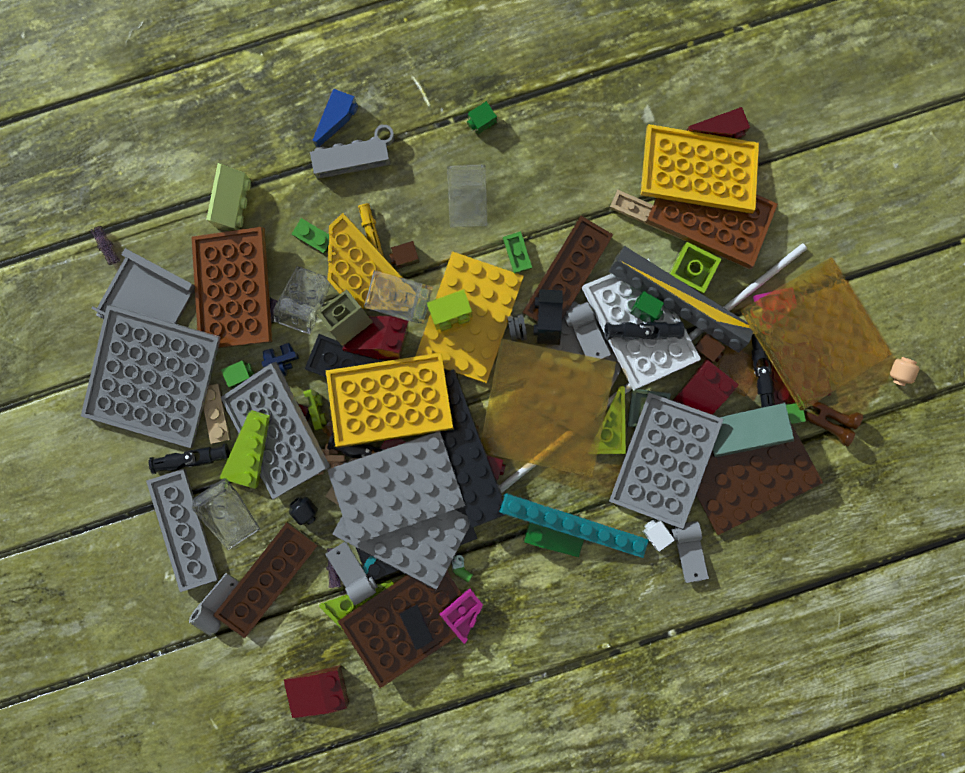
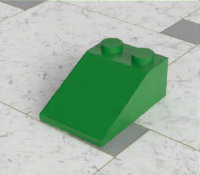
M529 522L523 541L541 548L579 557L584 539Z

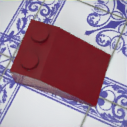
M368 316L372 323L343 346V351L384 361L400 359L408 334L409 320L393 316Z
M705 360L672 401L713 415L739 384L709 360Z
M341 665L284 679L292 718L328 714L347 709L349 705Z

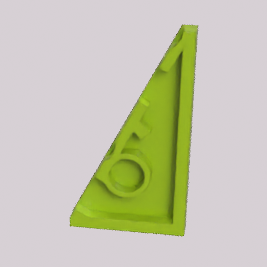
M625 386L619 387L588 450V454H626Z
M390 579L376 584V593L357 605H354L348 594L323 602L319 607L341 628L337 622L339 619L394 584V582Z

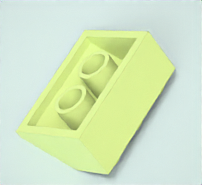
M217 164L206 219L216 229L235 231L243 226L244 217L242 213L243 209L247 207L246 193L251 187V180L246 173L223 164Z

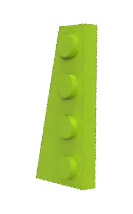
M253 410L248 413L220 479L254 489L258 487L270 415Z

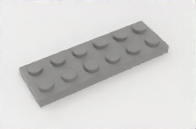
M186 469L147 480L148 489L179 591L182 592L218 580L217 570Z

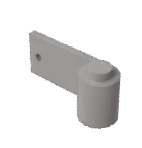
M588 302L566 311L567 315L564 316L568 327L572 326L589 365L611 356Z
M687 522L683 529L674 526V529H671V535L677 543L685 583L709 579L700 542L702 533L699 522Z
M346 541L325 554L345 585L346 592L354 605L359 604L376 593L375 588H377L374 579L372 577L368 578Z
M226 573L193 611L189 618V623L208 635L216 633L221 623L213 615L240 581Z

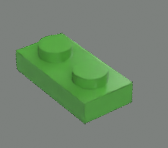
M301 218L292 235L325 254L328 250L329 234Z
M517 232L504 236L503 241L513 272L520 273L532 269L522 233Z

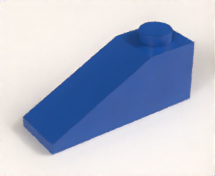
M333 88L312 140L316 147L324 144L351 119L352 115H355L358 108L355 96Z

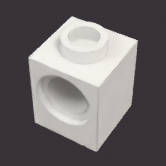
M651 520L644 526L646 529L642 531L653 547L659 552L675 540L660 520Z

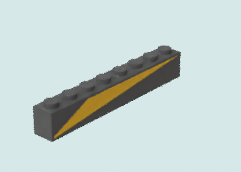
M624 246L616 256L608 271L640 292H646L664 302V307L739 353L749 344L755 329L751 324L628 247Z

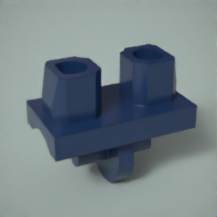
M290 343L280 346L282 355L276 357L273 348L264 350V361L261 362L263 368L276 362L283 376H288L287 370L292 369L293 365L292 363L285 365V363L299 359L298 353L294 351Z

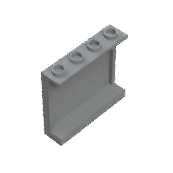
M125 248L121 254L125 259L98 307L92 306L91 309L97 311L96 315L104 319L107 305H112L177 324L195 292V285Z

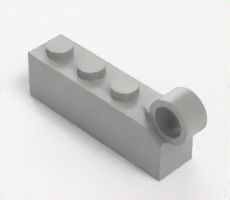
M388 125L378 126L375 130V137L367 141L355 140L347 145L340 143L333 145L331 148L319 147L314 149V151L310 152L314 175L317 179L391 165L387 146L391 145L394 141L392 128ZM382 131H388L391 134L387 140L379 139V134Z

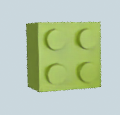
M686 242L682 246L669 274L699 293L704 294L721 259Z
M464 289L427 302L436 330H448L452 328V324L457 322L459 325L470 321L469 318L472 317V310Z

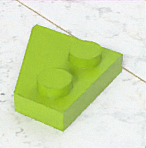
M314 390L303 391L304 396L308 397V409L314 429L317 431L325 429L327 419L325 413L321 411L320 406L323 405L321 395Z

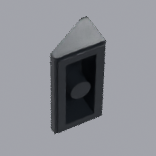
M417 604L399 613L416 650L433 641Z

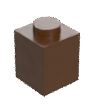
M413 241L391 247L393 252L389 254L393 265L396 264L398 269L420 263Z
M707 333L694 346L699 356L704 360H709L711 363L714 361L717 363L724 355L722 351L725 347Z

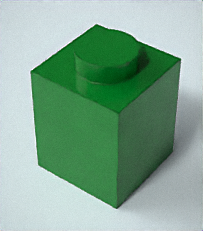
M487 101L467 113V124L478 135L497 123V116Z
M643 292L637 298L630 314L644 322L658 321L663 313L661 308L664 302Z

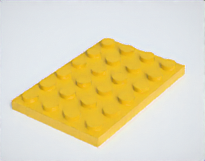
M648 124L646 128L640 195L753 214L756 208L759 143Z
M452 251L436 299L464 289L472 310V317L469 318L470 321L459 325L457 322L451 325L452 328L441 331L440 329L436 330L430 313L416 356L441 353L445 370L450 371L454 369L457 374L487 384L508 324L507 317L511 315L524 276Z
M441 353L326 370L336 448L453 429Z

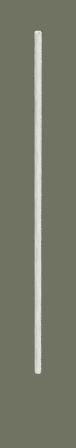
M802 243L723 306V308L728 311L732 310L806 251L807 247ZM697 327L688 335L691 341H693L704 331ZM629 382L624 385L625 394L632 390ZM616 393L603 402L595 418L610 407ZM569 429L500 484L501 493L573 437L576 432Z

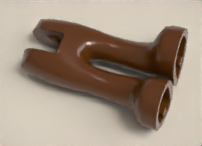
M815 400L807 402L806 405L820 413L816 416L804 411L805 420L834 434L842 445L848 447L855 437V432L852 430H856L860 426L863 414L855 412L846 415ZM826 417H829L843 424L849 429L833 424L832 422L828 421Z

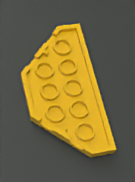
M344 213L329 225L327 281L339 294L347 289L362 309L409 311L422 299Z

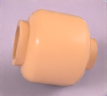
M905 357L896 359L889 373L894 378V383L905 386L906 383L913 384L920 370L919 366L916 365L917 362Z

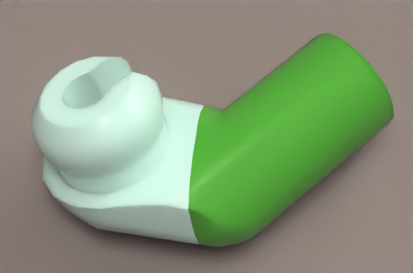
M462 555L454 556L451 562L453 573L464 581L469 582L473 574L465 570L464 557Z

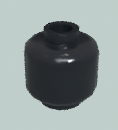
M299 496L289 505V515L297 524L310 525L316 520L317 517L315 515L318 508L308 497L302 498Z

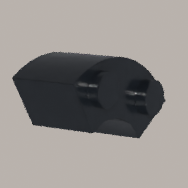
M539 289V297H535L534 308L538 309L537 324H534L533 336H537V344L560 345L563 290Z

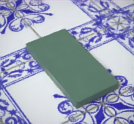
M783 403L719 417L723 419L713 446V452L715 457L793 442L794 438L786 404Z

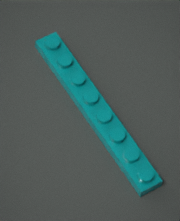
M505 493L500 513L644 558L649 539Z

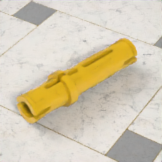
M361 204L358 206L362 219L361 226L365 230L367 239L383 255L375 227L376 220L373 219L370 204Z

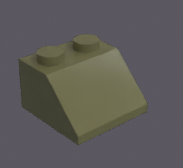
M347 289L317 312L328 330L342 346L372 323V320Z

